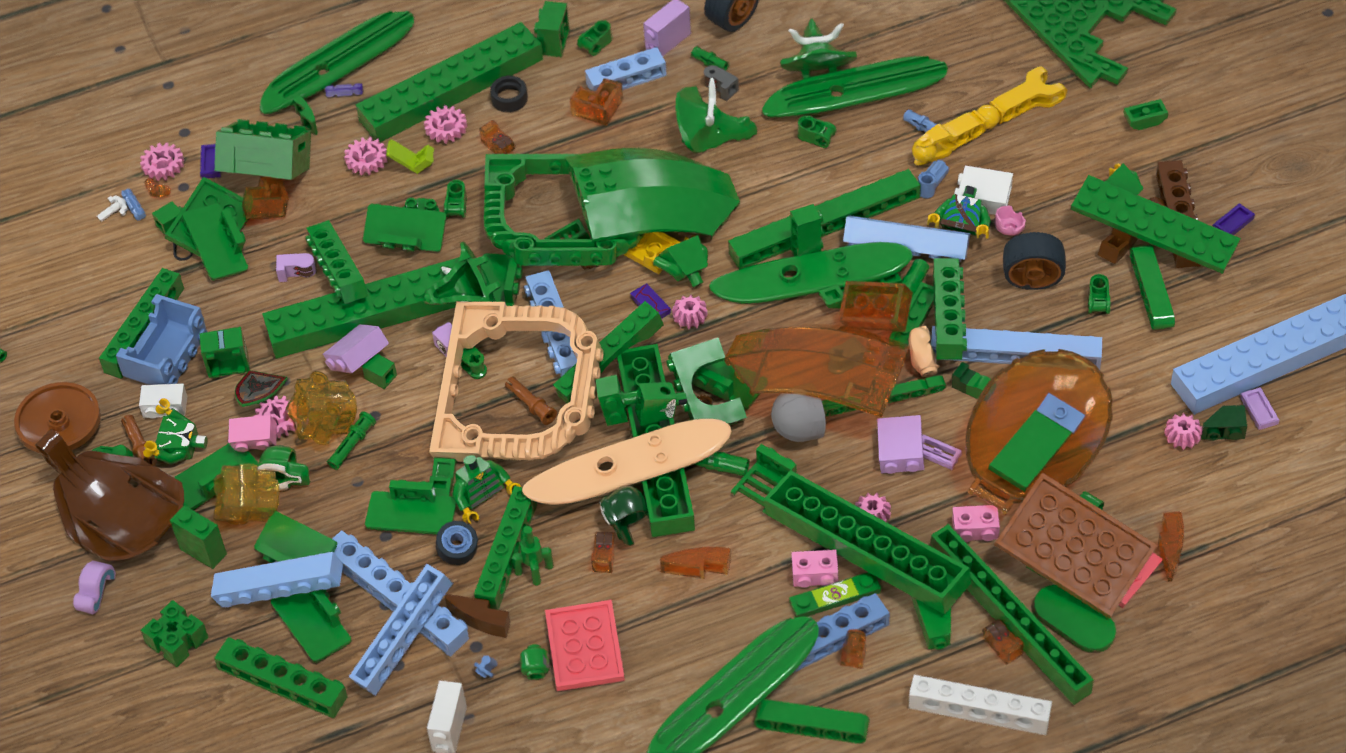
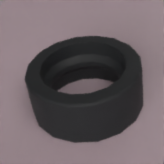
M504 76L495 80L491 85V101L497 110L514 112L523 108L527 103V87L521 78ZM508 89L520 92L519 95L509 99L498 96L499 93Z

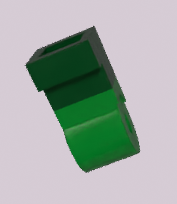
M961 362L952 374V388L978 400H986L995 387L994 382L989 377L969 369V365Z

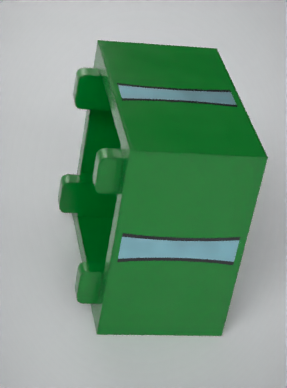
M241 327L199 333L201 354L209 378L241 374L250 370L248 349Z

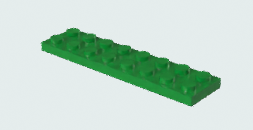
M1091 175L1087 176L1071 205L1072 211L1222 274L1227 268L1241 239Z

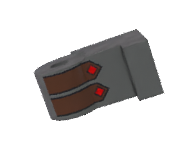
M708 66L704 69L705 86L709 88L710 79L713 78L715 88L720 92L723 100L728 101L739 91V81L736 76L717 66Z

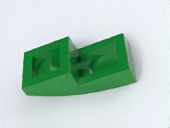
M297 95L293 98L296 113L301 117L302 126H306L307 130H311L312 134L317 135L318 130L313 111L308 103L300 95Z
M434 458L433 471L429 483L434 484L437 496H451L456 471V459Z

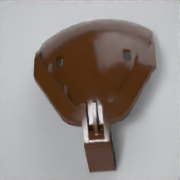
M52 429L35 444L46 462L60 474L54 481L53 491L67 536L87 552L106 561L129 559L157 545V541L172 527L170 519L183 507L184 489L182 482L158 467L151 466L140 457L115 455L92 450L84 451L76 457L63 438ZM131 478L139 483L137 488H134L129 483ZM91 522L94 523L95 525L98 526V528L96 529L95 527H93V526L90 525L89 523H91Z

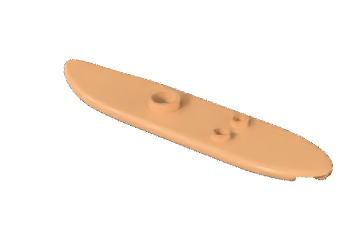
M696 419L673 424L580 455L556 465L526 482L522 492L533 501L552 505L574 503L615 491L620 487L630 486L684 468L709 457L723 447L722 445L729 439L732 433L731 427L726 422L718 419ZM604 462L613 463V467L607 471L599 469V466Z

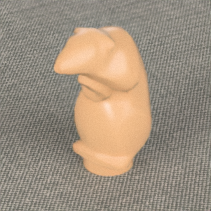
M927 326L912 329L908 338L911 364L921 374V377H930L937 374V369L940 367V365L936 364V354L929 343L932 333Z

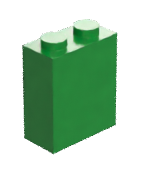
M185 505L170 519L177 543L183 552L211 569H214L227 555L219 527L214 522Z

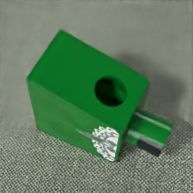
M670 382L640 383L635 404V412L640 426L673 418L676 406L687 404L686 393H675Z

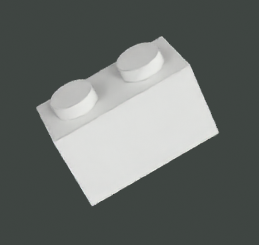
M184 384L142 385L139 407L143 418L153 419L167 416L166 413L158 414L155 408L157 405H160L159 401L161 398H165L170 402V409L174 408L185 416L187 393Z

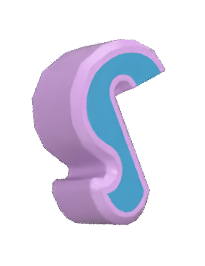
M91 561L85 565L79 577V593L74 595L73 606L76 610L89 614H95L99 610L106 579H115L116 573L112 565L97 561Z

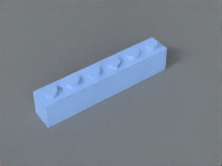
M848 216L846 217L843 241L848 242V246L870 242L898 243L908 247L912 251L913 256H921V253L929 254V258L933 259L944 256L959 258V262H961V259L965 260L967 258L970 233Z
M333 552L215 573L211 597L222 608L238 604H249L260 600H270L277 597H288L299 593H309L310 591L321 589L327 590L340 586L343 563Z

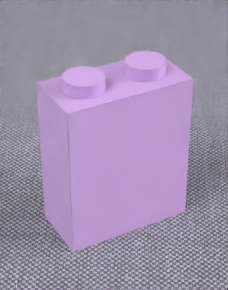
M672 0L643 23L645 49L649 50L657 47L663 57L691 34L689 6L679 0Z
M359 324L323 353L326 359L325 363L333 371L353 373L387 346L389 342L379 326Z
M921 416L878 418V446L881 473L892 474L924 470Z

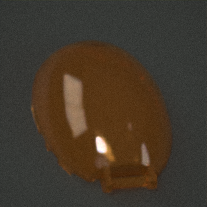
M1045 349L1029 352L1028 356L1021 359H1014L1009 366L1004 369L1002 368L995 374L980 394L967 425L965 437L966 458L969 469L975 478L967 493L970 495L975 494L1000 509L1001 514L1006 516L1014 503L1023 502L1042 473L1064 487H1068L1078 479L1101 451L1109 434L1113 419L1111 389L1107 387L1103 379L1104 375L1098 367L1087 358L1072 351L1058 349V351L1045 352ZM1050 393L1080 411L1086 417L1074 435L1071 434L1067 442L1024 492L990 471L988 467L1035 410L1037 411L1047 394Z

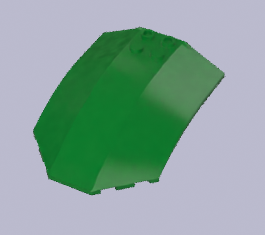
M618 148L565 157V163L592 242L642 233L669 231L711 235V238H713L718 227L722 226L730 217L732 210L740 205L739 197L729 174L673 152L649 148Z

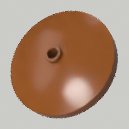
M57 382L42 386L23 399L16 410L14 426L20 441L32 451L40 453L35 444L50 429L57 432L72 451L85 444L94 435L100 423L101 412L98 401L90 390L75 383Z

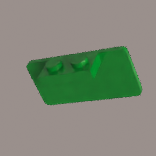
M215 203L183 212L182 218L211 280H218L248 270L247 262L242 254L246 239L244 233L240 232L237 218L235 215H232L230 209L222 210L220 204Z
M369 204L363 241L366 244L382 245L386 249L399 247L409 252H414V249L440 252L442 250L447 215L439 211Z
M485 253L483 256L487 255L489 261L481 266L490 284L499 281L501 285L498 290L493 292L496 302H505L507 306H513L516 295H519V279H522L523 276L522 265L517 264L514 261V257L506 254Z
M725 358L721 362L697 370L692 377V384L726 401L740 398L744 409L747 410L766 387L768 379Z
M229 443L174 477L182 482L183 506L185 505L194 510L254 472L259 464L249 451L238 452Z
M390 480V492H372L365 527L372 530L437 534L443 525L454 520L457 503L453 497L437 496L433 483L426 481Z
M273 511L254 548L264 554L263 559L275 563V561L280 562L328 552L334 553L337 541L278 511Z
M321 589L310 591L309 593L294 594L288 597L273 598L271 600L272 607L313 663L320 662L351 643V636L340 622L339 615L341 611L335 602L331 603L329 601L330 597L326 590Z

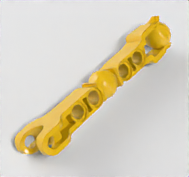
M1042 66L1037 67L1027 73L1026 81L1023 84L996 97L993 101L989 102V105H982L977 111L973 110L972 112L965 113L943 125L937 124L927 131L912 146V154L915 158L914 163L919 166L930 161L933 162L946 158L953 150L985 133L986 129L994 128L998 123L1007 122L1034 107H1053L1065 99L1067 88L1061 83L1046 85L1048 71Z

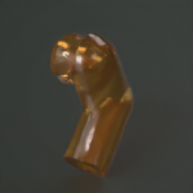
M148 178L144 182L152 197L169 196L171 193L169 186L156 184L152 178Z

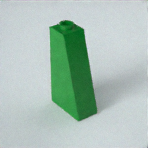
M911 596L928 650H940L950 646L951 608L944 615Z

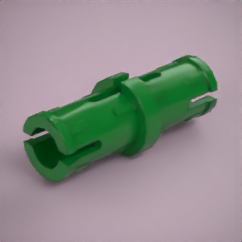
M695 46L691 52V57L700 60L707 67L717 66L725 71L729 67L728 61L717 57L714 52L705 51L699 46Z

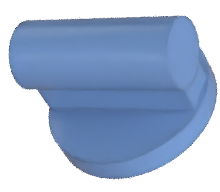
M485 655L482 657L480 664L474 663L477 667L475 672L485 679L487 676L493 677L494 674L490 671L497 666V661Z

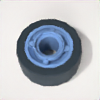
M452 521L443 525L438 531L436 550L439 557L448 564H465L473 559L477 552L478 537L471 525L463 521ZM460 541L462 544L454 545L452 542Z

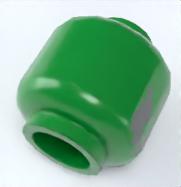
M529 645L520 654L522 674L530 680L544 678L550 671L549 652L541 648L540 645Z

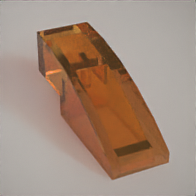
M1181 511L1163 514V532H1160L1158 548L1161 559H1163L1162 563L1168 582L1173 581L1177 572L1183 548L1184 522Z
M698 547L667 554L660 558L661 573L705 579L706 572L728 575L731 563V548Z

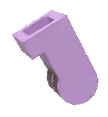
M307 253L277 255L276 272L279 282H287V277L313 276L316 273L313 256Z

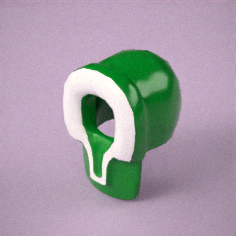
M275 445L266 448L261 454L259 464L256 467V477L262 486L271 490L284 491L292 485L310 484L309 468L304 464L297 463L295 449L283 445Z

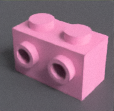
M271 415L229 419L228 443L235 451L247 452L249 449L265 450L270 446L276 445L277 423Z
M997 505L953 507V529L965 542L998 539L1000 525Z
M836 550L792 552L793 587L826 586L838 582Z

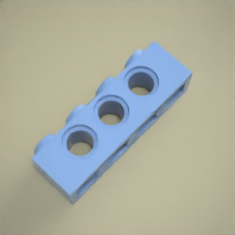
M655 47L585 70L586 84L594 99L667 76L666 62L658 48Z

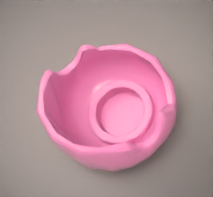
M1001 206L996 211L994 223L1000 233L1007 236H1016L1024 230L1026 220L1022 216V212L1015 213L1012 206Z

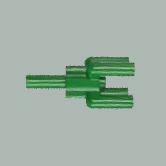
M526 526L523 529L524 538L519 543L521 552L512 555L515 575L521 576L523 574L522 563L530 566L532 582L538 586L541 584L539 563H541L542 559L544 558L546 569L550 570L554 567L552 550L549 547L541 548L540 539L533 536L530 526Z

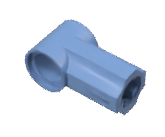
M933 161L925 172L919 174L920 197L931 198L934 196L936 187L949 172V167L944 161Z

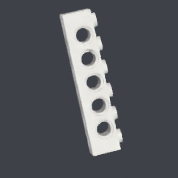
M918 675L913 677L909 694L910 709L1042 735L1047 734L1052 701Z

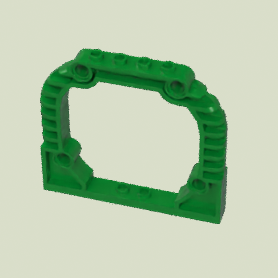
M485 154L484 230L491 243L496 248L502 249L504 254L514 257V261L519 265H612L616 262L617 257L626 254L628 249L634 248L640 242V239L644 237L645 233L592 242V239H539L531 233H516L506 224L505 202L515 197V186L526 180V174H569L565 157L579 154Z

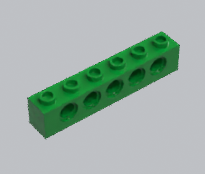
M327 220L306 227L308 233L305 236L309 248L311 247L313 256L317 258V262L322 267L325 277H328L331 288H334L336 297H341L344 304L367 297L364 279L331 222Z
M934 258L933 287L936 359L962 360L963 351H967V338H963V336H966V324H962V322H965V309H961L965 306V295H961V293H964V281H960V279H963V267H959V258Z
M165 268L160 270L99 357L105 374L120 379L123 378L116 358L120 348H134L150 324L148 315L150 313L154 314L155 305L151 301L156 294L174 300L179 298L184 290L180 273Z
M514 486L474 592L476 599L489 600L491 609L499 610L514 570L512 555L520 553L519 543L524 538L523 529L526 526H530L537 507V502L527 498L522 492L523 487Z
M228 637L214 657L218 670L333 719L348 698L342 682L325 678L317 671L311 672L306 670L298 663L292 664L287 662L279 655H270L260 647H251L241 639L235 640Z

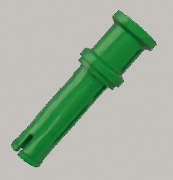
M364 411L359 414V419L356 423L349 427L348 435L327 460V464L331 468L339 469L355 445L365 439L370 427L375 426V418Z

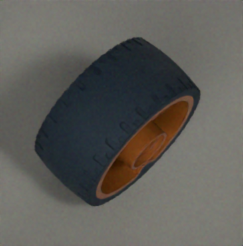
M1030 232L1015 236L1006 243L1003 251V270L1006 280L1013 286L1025 290H1042L1058 284L1064 278L1066 269L1065 250L1061 240L1057 237L1043 232Z

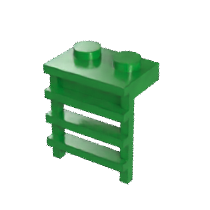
M760 444L756 449V463L731 490V494L735 495L739 491L764 506L762 512L766 514L764 497L747 488L744 484L748 483L768 495L772 488L751 476L755 474L776 486L790 470L797 473V465L790 458H785L778 454L773 448Z

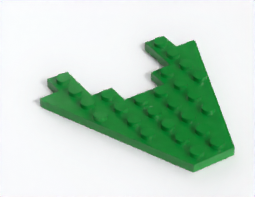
M1004 0L1089 88H1092L1100 77L1118 85L1128 72L1127 67L1097 54L1103 47L1104 40L1090 33L1105 15L1124 22L1129 14L1134 11L1166 26L1176 15V8L1162 3L1164 0Z

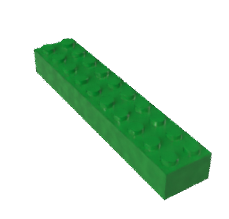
M519 22L356 104L358 120L373 139H379L381 143L426 120V116H431L430 111L436 112L437 107L441 110L444 109V106L450 108L491 87L498 78L513 76L542 61V44L522 22Z
M460 257L367 283L365 286L368 296L346 304L343 303L341 297L337 298L335 293L262 313L275 359L337 342L359 324L379 326L382 329L456 308V302L430 305L424 303L423 297L432 285L446 276L441 267L444 266L452 269Z
M658 344L628 348L617 356L618 371L624 393L638 390L640 383L666 382ZM635 404L627 405L626 410L632 438L675 424L674 418L640 426L635 412ZM684 468L641 482L643 496L648 509L647 516L652 538L695 530L694 513Z
M791 470L764 498L767 516L828 550H836L837 555L944 615L971 584L970 569L966 565Z

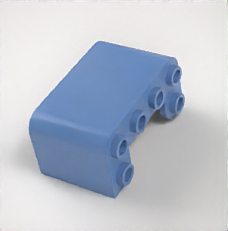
M156 294L151 301L155 305L154 314L150 313L148 315L150 324L134 348H120L116 358L123 377L148 385L177 384L182 372L186 371L189 361L198 351L200 346L199 333L208 331L206 330L200 307Z

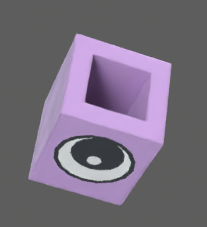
M450 322L432 332L434 345L446 357L452 330Z

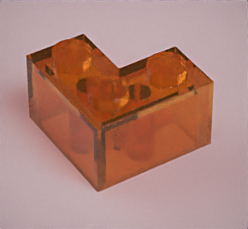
M604 78L596 91L578 86L570 98L571 115L607 126L623 100L622 83Z
M260 176L258 187H245L242 208L246 219L286 217L289 198L282 179Z

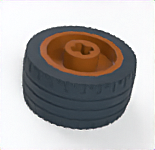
M706 0L704 14L712 23L729 32H735L751 19L759 4V0Z

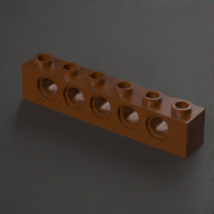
M1182 160L1158 162L1156 179L1160 197L1164 201L1165 206L1198 220L1197 214L1193 212L1195 203L1194 199H1190L1191 185L1186 181L1188 179L1187 168L1183 167ZM1173 253L1176 268L1201 267L1200 264Z

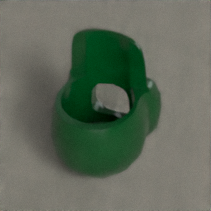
M623 486L601 498L600 509L607 524L613 526L619 540L630 546L634 545V540L629 526L643 519L648 514V509L643 494L637 488Z

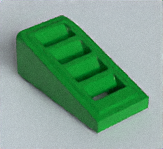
M579 218L544 238L591 239Z

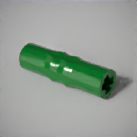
M915 259L907 274L903 277L902 283L889 304V308L893 313L902 315L918 286L929 271V264L926 261Z
M717 451L692 465L744 476L748 472L750 459Z

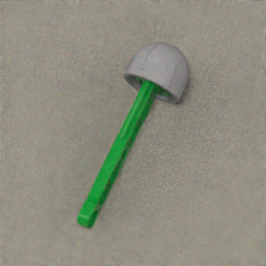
M939 375L821 401L815 386L809 383L788 388L780 393L773 403L771 418L775 429L781 436L791 441L805 442L824 437L826 429L825 417L934 394L944 390L946 383L944 377Z

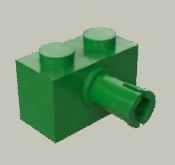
M617 375L596 379L598 399L607 426L628 422L626 408L627 405L636 403L638 390L624 393L621 390Z

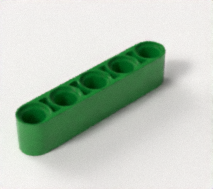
M1152 245L1130 248L1131 264L1152 330L1175 327L1174 312Z
M764 699L757 705L754 725L757 728L768 731L861 744L866 742L870 719L862 713Z

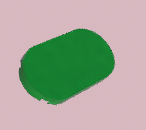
M1057 585L1046 586L1037 593L1034 600L1037 618L1079 649L1091 653L1093 651L1102 652L1114 643L1116 626L1111 618H1107Z

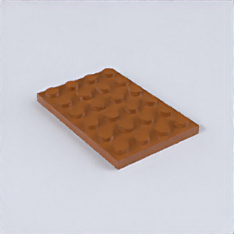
M1044 473L1040 475L994 544L1109 619L1157 547V544Z

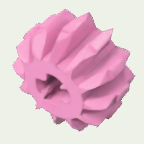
M691 294L689 298L682 295L681 300H676L675 306L672 308L675 323H679L680 328L687 326L688 330L692 326L698 328L699 324H704L705 318L708 315L705 301H701L699 296L693 298Z
M1183 412L1181 417L1175 414L1172 419H1168L1164 434L1167 437L1168 443H1173L1174 448L1181 446L1184 450L1188 446L1192 449L1194 444H1198L1200 441L1202 427L1199 420H1193V415L1186 417Z
M867 493L866 498L860 496L858 502L854 504L885 522L891 517L890 503L886 502L885 496L879 498L878 493L874 496Z

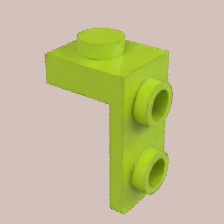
M391 139L388 141L386 155L418 174L433 163L434 148L426 145L419 152L414 153Z

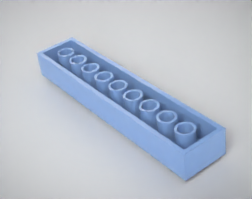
M1346 294L1174 368L1171 380L1172 387L1191 412L1197 414L1346 348Z

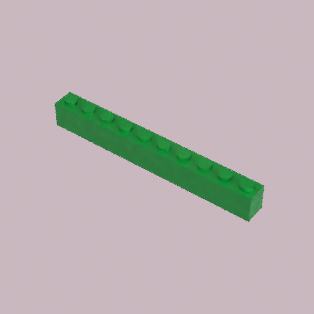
M907 169L816 205V210L820 211L823 216V223H821L823 236L821 237L844 229L846 217L848 216L871 218L919 199V182L912 172ZM790 215L728 240L729 255L738 269L752 266L791 250Z
M947 524L933 533L930 546L969 567L971 584L967 590L995 621L999 620L1003 623L1009 632V636L1068 700L1075 705L1092 694L1094 679L957 532Z

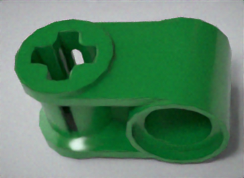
M606 20L597 21L591 28L580 35L577 40V46L589 51L591 56H596L604 47L612 42L610 23Z
M811 116L800 117L798 120V138L803 142H808L821 148L829 147L831 137L836 134V127L830 122Z
M452 180L447 185L444 213L447 217L454 215L465 218L467 210L465 184L461 180Z
M1095 274L1091 277L1089 284L1088 314H1092V312H1106V314H1110L1109 280L1103 274Z
M475 346L472 349H463L461 367L473 379L483 378L487 374L484 355Z

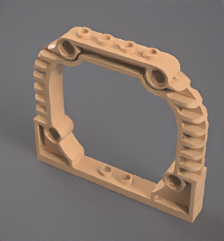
M456 302L429 450L433 459L447 458L463 462L466 456L474 455L476 458L481 457L484 460L511 459L533 461L535 459H545L547 456L560 452L567 443L570 444L574 440L576 435L585 434L589 430L591 418H594L595 415L593 402L594 399H597L598 395L596 379L600 378L599 363L603 360V349L595 333L588 330L586 324L577 314L563 307H544L542 305L507 306L505 302ZM507 331H553L570 337V346L577 358L571 401L560 409L557 424L541 433L529 435L486 434L476 424H469L466 427L454 417L452 410L454 399L458 395V378L462 374L461 360L463 349H472L477 343L487 337L494 340L500 339Z

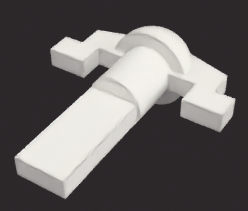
M116 195L113 198L110 196L108 199L113 204L97 215V217L102 222L117 210L124 216L126 214L125 211L128 210L126 201Z

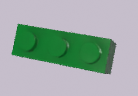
M814 204L790 211L791 252L794 256L799 257L819 252L824 248L821 236H823V229L821 227L823 216L820 211L816 210Z

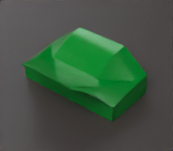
M1161 99L1126 107L1123 110L1130 127L1136 130L1158 126L1168 118V111Z

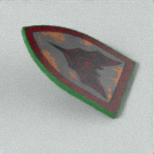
M249 370L236 385L235 398L242 407L261 402L264 403L265 400L271 398L288 380V377Z

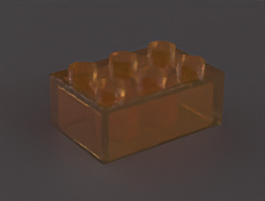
M846 281L838 320L847 329L905 332L913 292L902 283Z

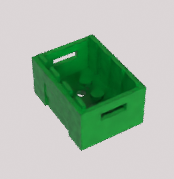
M237 119V122L221 127L220 130L216 131L215 171L292 180L310 169L311 130H306V126L295 125L294 128H288L287 124L275 123V126H270L268 122L256 121V124L249 123L250 120Z

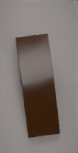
M1113 228L1112 233L1101 242L1098 256L1116 264L1130 250L1138 238Z
M451 594L445 595L447 609L456 618L461 619L467 625L481 632L507 638L511 624L509 611L491 609L489 600Z

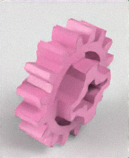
M444 106L442 110L437 107L436 112L430 111L431 116L425 117L426 135H430L431 140L436 138L437 143L441 140L447 143L449 139L454 142L455 137L461 138V133L466 132L467 121L465 114H462L460 109L455 111L454 106L450 109Z
M363 137L360 142L354 140V145L349 144V150H345V163L348 169H352L353 173L359 171L360 175H363L364 172L371 175V171L374 170L377 173L378 167L384 168V163L387 162V149L384 143L380 144L379 139L372 141V137L368 140H365Z
M158 143L156 148L150 146L151 150H145V156H141L142 162L140 164L144 174L149 175L150 179L155 176L157 181L161 177L164 180H167V176L175 177L174 173H180V168L184 167L183 154L180 148L176 149L174 144L169 147L168 143H165L164 146Z
M275 396L272 401L267 399L266 404L259 403L261 409H255V416L271 415L276 421L278 438L281 437L282 433L288 436L289 430H296L294 425H300V410L298 404H294L292 398L287 401L286 396H283L282 399H278V396Z

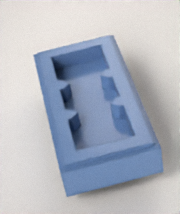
M1050 393L1047 394L1037 409L1041 414L1071 431L1073 435L1086 417L1083 413Z

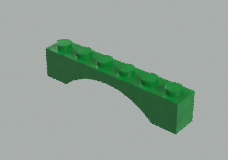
M646 301L599 342L603 349V360L599 363L601 373L622 352L641 341L651 338L664 326L659 312ZM576 364L553 384L558 396L566 404L571 401Z

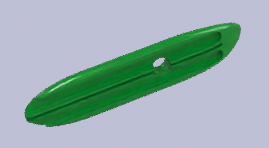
M388 11L360 23L280 73L268 85L260 101V111L263 114H270L294 104L293 98L297 95L306 99L382 54L398 43L410 31L414 24V15L410 11ZM320 70H327V71H329V72H327L326 74H322V75L319 74V71H320Z
M910 56L806 78L777 90L765 102L762 113L767 117L808 115L912 93L940 81L946 75L948 66L944 61L930 59L928 56ZM837 91L843 95L838 97L832 96V92Z
M861 243L745 267L714 279L709 284V288L716 296L735 303L752 304L778 301L819 293L820 290L838 285L841 289L887 278L900 272L911 261L913 255L908 247L898 243ZM789 270L797 272L793 277L784 276V273Z
M812 617L788 618L756 637L688 697L664 721L652 738L647 753H702L804 662L817 641L819 632L817 622ZM713 706L723 708V713L715 718L707 714V711Z

